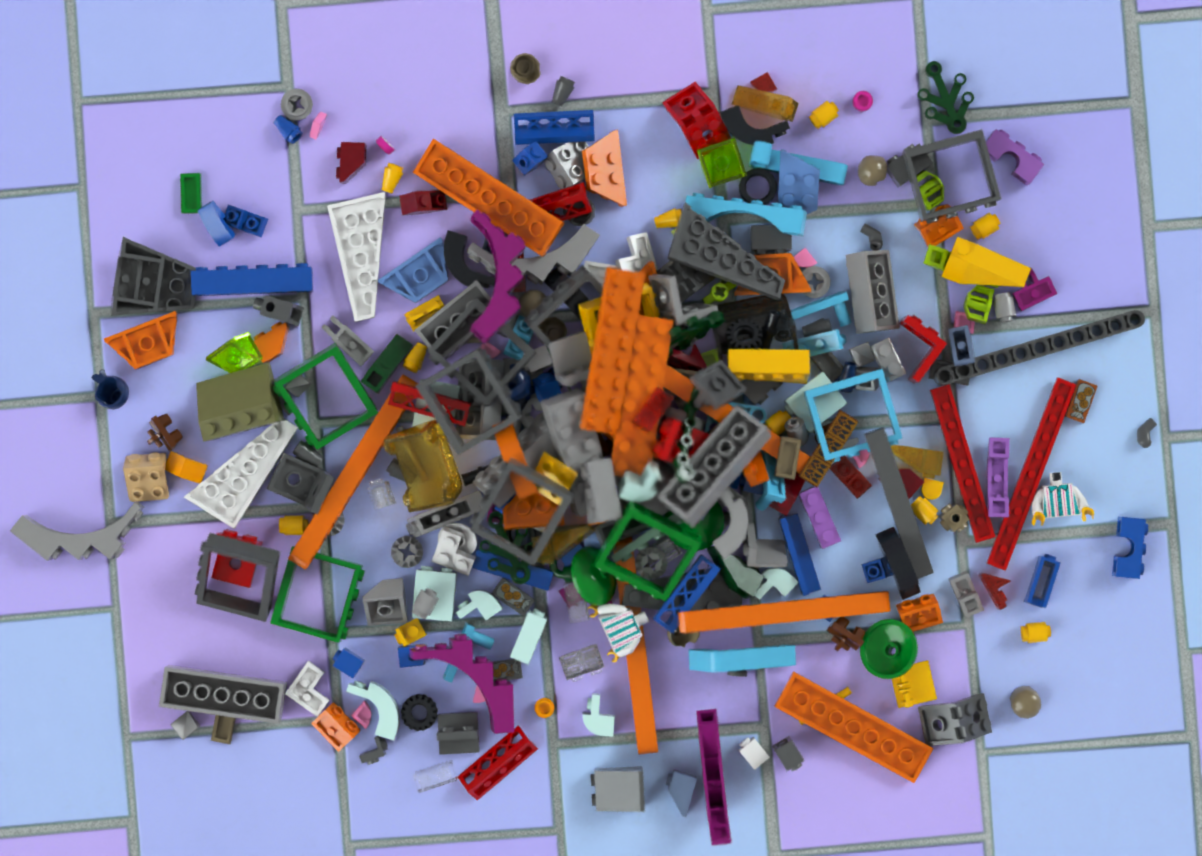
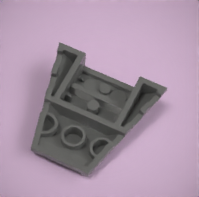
M123 237L114 279L111 316L194 309L196 296H192L191 271H196V268Z

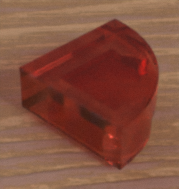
M768 72L750 82L755 89L762 92H774L777 90Z

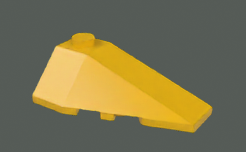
M957 237L941 277L966 285L1024 287L1031 268L976 243Z

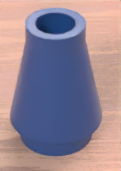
M282 115L278 116L273 122L286 142L294 144L303 134L299 126Z

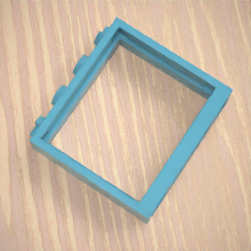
M883 369L803 391L818 444L820 442L825 461L835 458L834 462L841 460V456L847 454L848 458L860 455L859 451L864 449L870 452L866 442L829 453L813 398L878 378L894 433L887 436L890 446L898 444V440L903 438Z

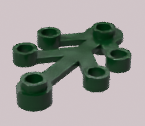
M931 61L927 64L925 73L928 77L933 78L941 98L930 94L925 88L918 91L917 98L920 101H928L946 109L948 116L938 113L934 107H928L925 110V117L947 124V129L951 133L960 134L967 127V121L964 116L969 104L974 100V95L971 92H965L961 97V106L956 113L954 103L961 86L966 82V76L959 73L954 77V85L949 94L940 74L942 72L941 64ZM931 66H936L937 72H932ZM958 76L963 78V83L957 82ZM920 92H926L927 97L921 98ZM970 95L971 101H966L964 96ZM928 110H933L934 116L930 117L927 113ZM954 121H959L960 127H955Z
M713 311L706 318L701 319L694 315L686 320L689 328L683 330L679 326L672 328L669 334L672 339L676 340L670 343L668 358L674 353L673 347L678 346L680 350H684L695 337L697 340L702 339L711 328L714 329L725 322L724 313L722 311Z
M498 511L490 513L488 516L489 526L495 528L499 536L509 541L503 527V514ZM497 518L499 523L494 524L492 519ZM525 528V534H520L519 529H516L514 544L519 547L521 546L523 538L528 534V528ZM488 540L481 541L479 549L482 553L490 552L509 559L512 565L509 566L500 563L496 558H491L487 564L489 570H499L509 574L512 581L516 584H525L529 580L530 570L528 569V562L522 560L520 563L517 556L491 544ZM529 542L525 545L524 549L527 551L528 546L534 548L535 544ZM483 544H488V545H489V549H487V550L483 549V548H482V545H483ZM493 561L497 563L495 568L490 566V563ZM522 572L524 576L519 578L516 573Z

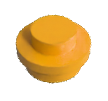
M548 698L539 699L535 704L536 714L541 718L550 717L554 712V703Z

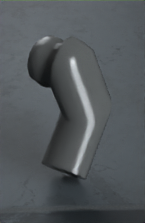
M864 223L860 232L869 237L870 248L873 251L881 249L883 242L880 231Z
M1149 418L1137 430V442L1143 448H1148L1151 445L1150 431L1157 426L1152 418Z

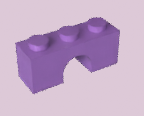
M995 129L986 140L990 159L996 162L1003 154L1012 155L1016 159V168L1011 175L1028 186L1044 166L1041 162L1042 159L1035 153H1028L1025 150L1026 147L1020 142H1013L1009 139L1010 136L1005 131Z
M814 486L800 492L798 496L811 521L820 547L824 549L841 542L819 488Z

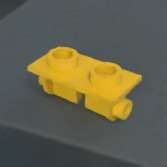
M438 295L405 313L404 316L413 332L443 308L444 304Z

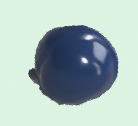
M511 364V365H510V370H511L516 364ZM525 370L517 373L516 377L507 385L512 393L510 396L512 400H521L530 392L532 385L531 377Z
M104 369L99 371V375L95 374L92 376V379L99 383L95 391V399L104 408L115 410L126 403L129 396V388L123 379L116 376H107Z

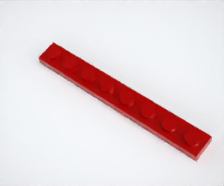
M950 384L931 389V397L965 509L969 513L967 516L970 519L969 523L975 543L994 538L996 536L990 517H988L987 506Z

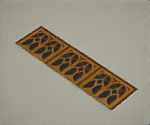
M839 410L824 434L829 453L842 449L859 422L842 410ZM820 442L799 474V477L815 487L819 486L835 460L834 458L825 461Z

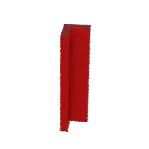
M584 182L530 199V201L561 221L592 212L591 205L586 197ZM583 201L585 208L577 209L573 205L576 202ZM560 207L567 210L563 215H558L554 211Z
M397 381L392 383L388 405L435 418L432 412L425 410L428 406L419 409L412 402L415 398L423 399L417 387ZM395 393L405 394L408 400L402 404L394 402ZM435 393L441 405H444L447 410L446 413L451 417L452 423L466 426L472 403ZM454 409L465 411L463 420L454 419L450 411Z
M517 726L514 728V732L508 733L462 772L458 779L467 792L478 801L538 748L526 736L521 727ZM520 734L522 739L516 744H512L513 738ZM501 748H506L505 753L501 757H497L498 751ZM486 761H490L489 767L482 769V765ZM475 774L474 780L468 784L465 779L469 775Z

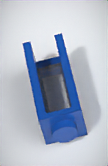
M1045 554L1044 557L1038 556L1023 602L1040 608L1047 607L1061 562L1055 561V556Z

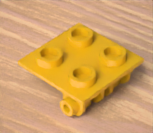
M546 452L543 453L535 471L569 490L578 475L576 471ZM536 484L540 494L559 505L562 498Z
M928 660L914 663L907 673L892 679L898 708H908L914 704L937 699Z

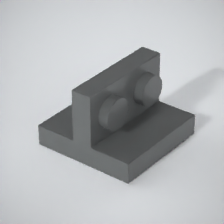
M722 360L694 374L690 379L700 391L693 403L698 409L705 405L707 407L711 405L717 410L740 397L747 390Z
M478 712L437 714L439 755L480 752Z

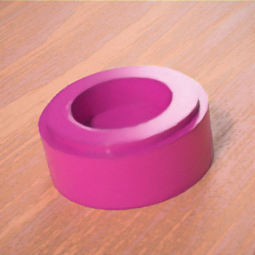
M859 91L853 97L852 103L856 110L864 112L872 106L873 98L869 92Z
M382 136L376 140L377 145L388 155L395 150Z

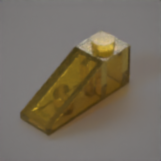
M737 85L732 101L734 106L739 105L741 108L793 122L799 104L789 96Z
M901 445L891 446L893 455L916 472L923 473L924 478L935 479V475L940 476L944 452Z
M586 526L553 533L536 562L542 563V565L554 564V560L561 559L594 533V527ZM540 536L532 538L533 548Z

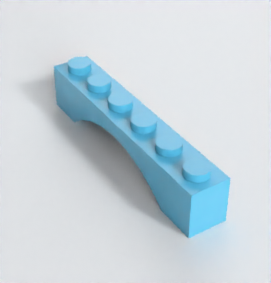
M700 193L686 196V203L691 206V209L697 214L703 215L708 222L727 214L748 213L770 221L783 234L804 236L807 212L802 210L801 206L790 205V208L782 207L783 204L771 203L768 206L763 205L762 201L751 200V203H744L743 199L732 198L731 201L724 200V197L712 195V198H704L705 195Z

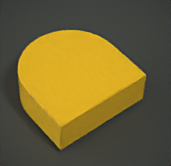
M923 478L924 483L921 486L922 495L926 499H937L941 495L944 482Z

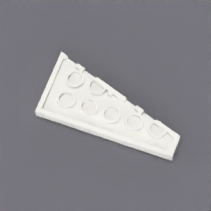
M386 192L327 206L355 322L375 318Z
M286 419L270 425L258 437L214 471L213 474L197 485L190 493L185 495L184 498L235 529L298 430V427Z

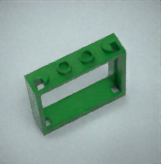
M336 342L274 379V391L278 397L282 396L284 398L286 410L289 414L293 412L297 418L294 420L299 430L304 429L307 434L305 436L306 441L310 447L314 445L316 450L378 413L377 407ZM333 355L367 410L318 440L284 385Z
M629 501L622 512V518L617 520L596 555L595 566L603 573L608 572L614 575L621 582L626 581L632 584L639 591L644 590L650 593L655 599L666 601L701 546V535L637 502ZM631 517L690 546L664 588L606 559Z
M319 552L314 557L315 559L355 570L337 634L282 619L297 567L295 563L288 560L270 624L340 643L342 639H346L349 629L346 628L347 620L352 619L354 609L351 608L353 600L357 601L359 589H356L358 581L362 582L365 570H362L363 565Z

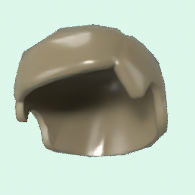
M522 53L516 55L510 64L511 75L519 83H534L541 75L540 63L532 54Z
M870 155L864 157L859 163L858 177L864 185L875 186L877 182L886 178L887 163L883 157Z
M533 289L524 292L519 298L521 313L527 317L530 314L529 311L537 308L546 295L539 290Z
M548 317L538 325L539 329L551 342L567 336L565 323L557 317Z
M678 626L673 634L667 631V636L670 643L674 646L685 647L688 642L696 643L700 632L680 633Z
M1030 686L1016 688L1010 696L1011 708L1020 718L1029 719L1039 713L1041 699L1038 693Z

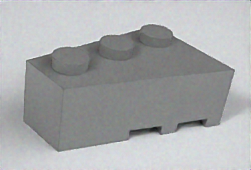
M611 458L582 463L581 476L584 482L587 524L622 518Z

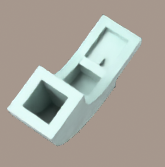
M359 681L349 683L346 692L367 698L376 705L379 712V722L375 735L395 740L399 728L400 715L397 703L391 693L374 681L370 682L368 688L365 687V683Z

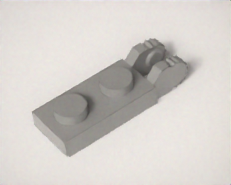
M332 316L330 318L331 321L340 328L337 334L332 332V329L325 324L321 328L332 337V340L362 366L372 356L374 351L350 328Z

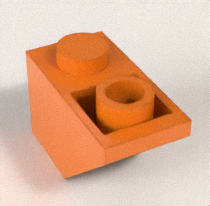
M278 322L271 327L272 330L266 334L261 332L253 337L255 340L251 344L263 364L283 354L290 328L288 323L282 324V322Z

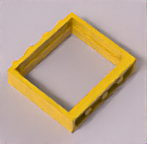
M644 282L641 297L645 316L658 318L660 313L654 300L656 294L653 293L652 287ZM602 297L578 305L591 356L597 329L594 311L600 309Z

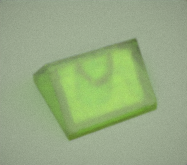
M735 138L697 150L701 170L709 188L747 176Z
M247 332L227 341L208 355L206 361L229 373L251 368L261 361L263 356Z

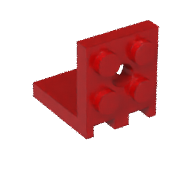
M696 82L662 102L664 108L681 128L697 159L731 139L715 104ZM706 130H710L706 136H703Z
M907 315L903 317L899 324L931 347L908 378L909 381L915 384L920 382L947 343L937 336L939 333L930 326L928 328L924 327L921 324L923 321L917 316Z
M669 418L663 421L659 431L661 434L659 439L655 441L652 449L654 457L673 463V459L679 455L680 450L676 443L683 435V431L680 428L681 422ZM695 428L692 429L691 438L693 443L691 450L687 452L689 459L711 434Z
M229 529L217 533V535L262 546L263 543L262 541H257L256 536L248 534L238 536L237 531ZM217 554L211 578L251 588L257 564L240 560L241 567L233 569L231 567L232 557Z

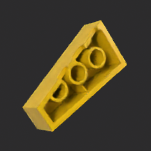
M728 349V368L739 381L747 379L807 384L810 374L809 350Z

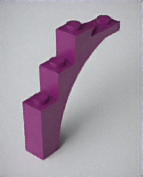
M477 209L472 214L470 221L485 235L493 254L496 273L492 299L483 314L470 329L485 345L520 310L519 301L514 296H509L508 294L522 282V271L516 265L512 266L511 264L524 253L526 246L524 245V240L518 235L515 236L512 232L505 237L503 230L498 226L495 227L490 222L491 220L484 212L481 213Z
M455 634L453 638H449V646L446 643H436L435 647L418 644L415 645V648H409V654L413 660H441L469 675L485 698L493 733L514 732L513 684L507 681V679H495V682H493V662L487 659L486 656H478L473 660L472 639L469 636L467 637L466 634Z
M716 709L696 711L711 846L732 844Z

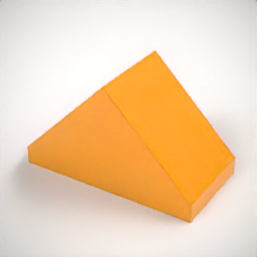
M173 451L170 452L165 466L166 471L199 484L202 482L208 468L206 464Z

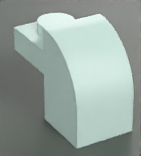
M649 460L641 476L626 470L618 484L619 498L632 502H644L654 497L657 493L656 482L660 476L657 462Z
M769 568L761 573L766 580L761 582L755 596L760 600L772 586L783 596H786L799 582L790 573L781 568Z
M475 590L468 594L472 601L469 603L466 600L457 606L460 610L456 614L461 619L477 608L484 619L488 620L501 611L503 607L490 592Z
M592 693V698H588L587 710H591V713L583 712V722L586 728L593 734L613 737L615 715L599 714L600 694Z

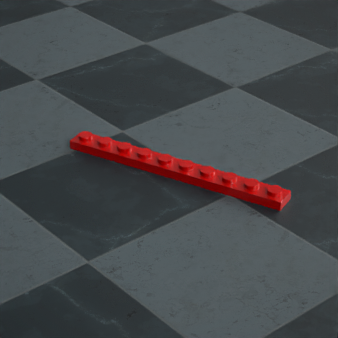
M1058 377L1056 378L1009 501V518H1003L986 564L1006 571L1077 384Z

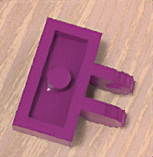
M1031 268L1028 276L1033 284L1027 286L1025 283L1024 287H1021L1022 289L1012 293L1020 312L1057 294L1049 276L1038 281L1036 274Z

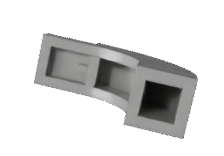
M729 487L720 498L729 510L730 524L721 536L712 541L724 559L741 545L748 528L746 506L741 498H738L736 501L732 500L735 496Z

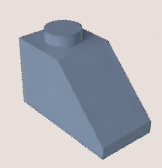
M968 325L948 329L954 365L960 366L975 363L973 342Z
M673 770V774H668L666 785L669 786L668 791L681 815L686 817L697 782V776Z

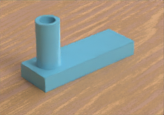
M844 290L788 311L790 318L795 320L834 306L841 327L852 323L845 304L849 297Z
M837 329L782 343L783 350H809V357L843 349L842 345L846 343L847 339Z
M761 449L769 481L763 483L764 493L756 501L755 505L759 510L764 511L773 501L782 503L786 499L784 478L774 476L777 459Z
M466 622L461 634L469 636L472 639V643L490 650L495 639L474 631L475 627ZM448 663L443 679L452 683L458 668Z

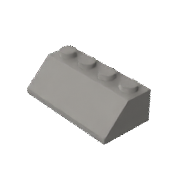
M889 250L862 251L846 255L856 334L900 329Z
M476 280L414 331L426 346L430 348L475 298L479 299L486 307L492 298ZM477 309L469 315L437 350L445 360L475 337L470 329L482 315Z
M472 359L459 367V372L485 396L494 389L477 359ZM491 359L489 362L493 368L496 367L501 374L500 380H502L504 361ZM460 387L459 399L472 403L466 426L456 424V430L462 439H474L493 428L492 425L501 422L502 401L499 396L489 406L485 404L481 406L473 399L475 394L470 390L466 393ZM457 409L456 419L462 421L465 411ZM495 434L485 440H496Z

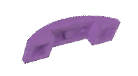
M989 437L987 456L988 517L1009 518L1008 458L1010 438Z

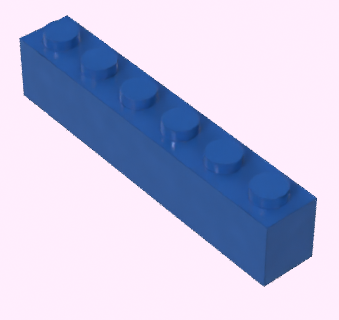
M307 263L296 264V267H288V264H277L276 268H268V265H256V269H248V266L241 265L231 270H228V266H217L216 270H208V267H196V271H191L192 296L313 292V268L308 267Z

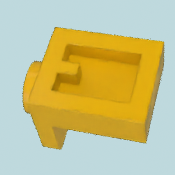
M418 618L396 628L397 633L394 634L398 644H403L404 647L427 635Z

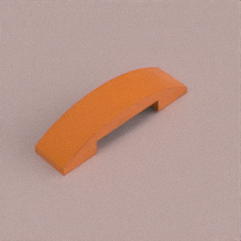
M513 423L495 433L503 460L508 463L512 457L528 466ZM511 470L509 476L519 500L539 493L535 483Z

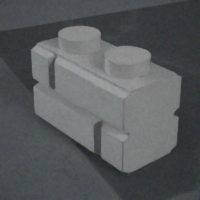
M890 338L870 346L879 369H883L886 382L907 374L904 367L901 366V361Z

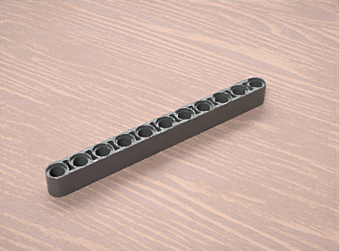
M1133 310L975 357V363L964 365L967 368L965 376L959 374L958 369L960 366L951 364L937 369L934 373V381L941 386L1139 328L1144 324L1145 316L1141 311ZM1132 314L1138 318L1136 325L1130 322ZM1113 320H1116L1119 324L1117 331L1111 327ZM1093 326H1097L1100 329L1098 336L1092 333ZM1075 331L1079 332L1081 335V340L1079 342H1076L1073 339V333ZM1055 337H1059L1062 340L1060 348L1054 345ZM1037 342L1043 346L1042 353H1038L1035 350ZM1018 348L1024 351L1022 359L1016 356L1015 352ZM998 354H1002L1005 357L1003 365L997 362ZM980 359L986 362L985 370H980L977 366ZM941 371H945L948 374L946 382L941 381L939 378Z

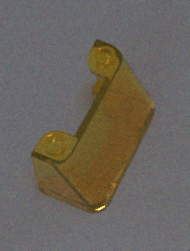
M436 419L388 435L384 439L385 451L390 455L396 454L406 482L407 490L405 495H403V503L407 506L409 513L450 505L455 502L462 491V481L447 437Z

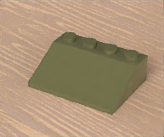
M270 362L196 383L198 422L203 442L220 439L285 420L279 397L273 389L275 384Z

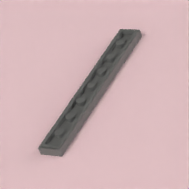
M881 427L865 433L864 435L899 537L909 556L917 579L930 575L934 572L885 428Z

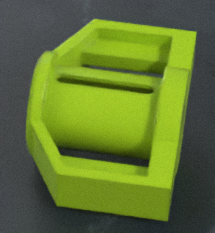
M923 170L916 175L918 182L928 175L933 176L932 179L919 187L926 209L931 210L944 201V185L937 175ZM940 190V195L928 202L927 198Z
M730 282L725 284L717 283L711 288L710 294L704 297L702 301L705 304H711L714 301L722 302L728 297L729 291L737 285Z
M976 285L967 293L963 308L968 320L986 324L992 305L994 289ZM977 292L988 295V297L985 299L971 294ZM969 309L983 312V316L970 313Z

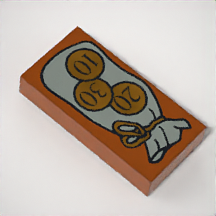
M1078 379L1064 417L1084 423L1098 386Z

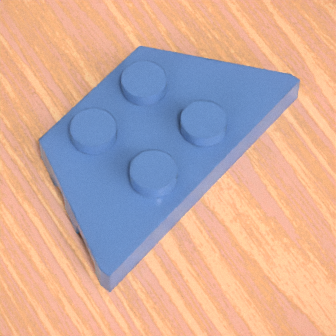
M784 149L780 151L778 203L783 204L782 207L790 208V205L801 206L802 210H805L807 214L812 213L818 209L820 169L809 165L799 157L789 154Z
M438 238L377 281L417 303L448 281L442 238Z

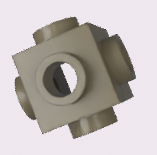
M949 503L941 510L942 514L939 515V518L942 520L940 524L946 531L950 530L951 532L956 530L958 532L962 531L968 525L966 522L970 520L967 517L969 513L964 506H958L957 504L951 505ZM954 514H957L959 516V520L957 522H954L952 520V516Z

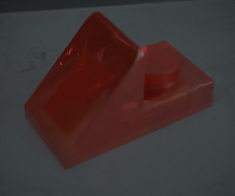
M979 573L978 576L996 608L1002 610L1007 607L1005 603L1007 598L1002 590L998 591V588L1011 582V580Z

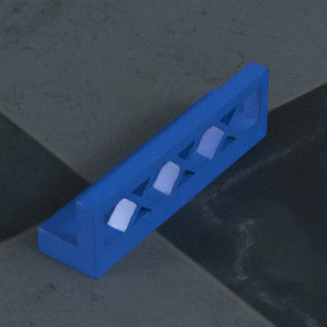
M593 110L514 114L515 145L532 144L535 141L538 144L595 141ZM581 117H590V122H580L579 119ZM561 118H567L568 120H570L567 123L559 122ZM541 119H547L548 121H550L547 124L539 123ZM518 120H527L530 123L528 125H519Z
M798 513L778 519L796 579L799 582L801 595L806 596L809 593L821 590Z
M477 549L473 569L512 580L509 574L499 570L491 571L487 566L491 558H496L500 563L512 566L509 559L490 552L482 553L480 549ZM493 561L490 563V566L495 568L497 563ZM528 564L530 578L525 584L549 591L554 573L550 570ZM522 572L516 573L519 578L524 576Z
M701 554L653 619L673 634L679 626L678 612L690 611L721 569ZM702 561H704L708 564V566L704 570V572L701 575H699L698 566ZM696 578V582L692 586V588L689 591H686V582L688 581V579ZM684 594V599L678 607H674L673 599L676 595ZM665 611H672V615L666 623L659 619Z

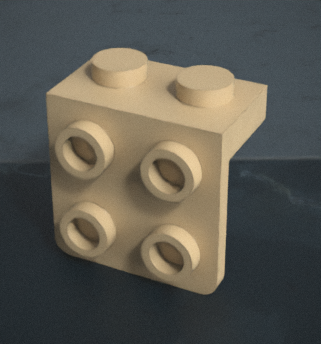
M153 452L144 455L132 454L126 456L123 471L130 501L163 500L169 497L165 474L166 453Z

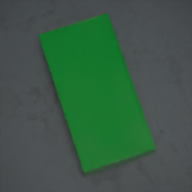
M201 173L180 174L181 213L197 214L198 209L202 207Z

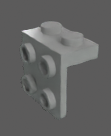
M568 142L552 150L544 160L547 170L550 171L560 189L576 185L585 179L582 150L588 147L586 142Z
M578 332L549 343L550 356L558 382L570 387L576 385L578 381L588 380L592 356L586 333Z
M748 523L747 532L742 542L744 543L743 555L746 556L747 567H786L787 555L784 540L756 539L754 523Z

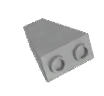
M480 490L407 519L408 524H406L408 533L416 538L471 516L475 512H480L482 507L479 504L483 499Z

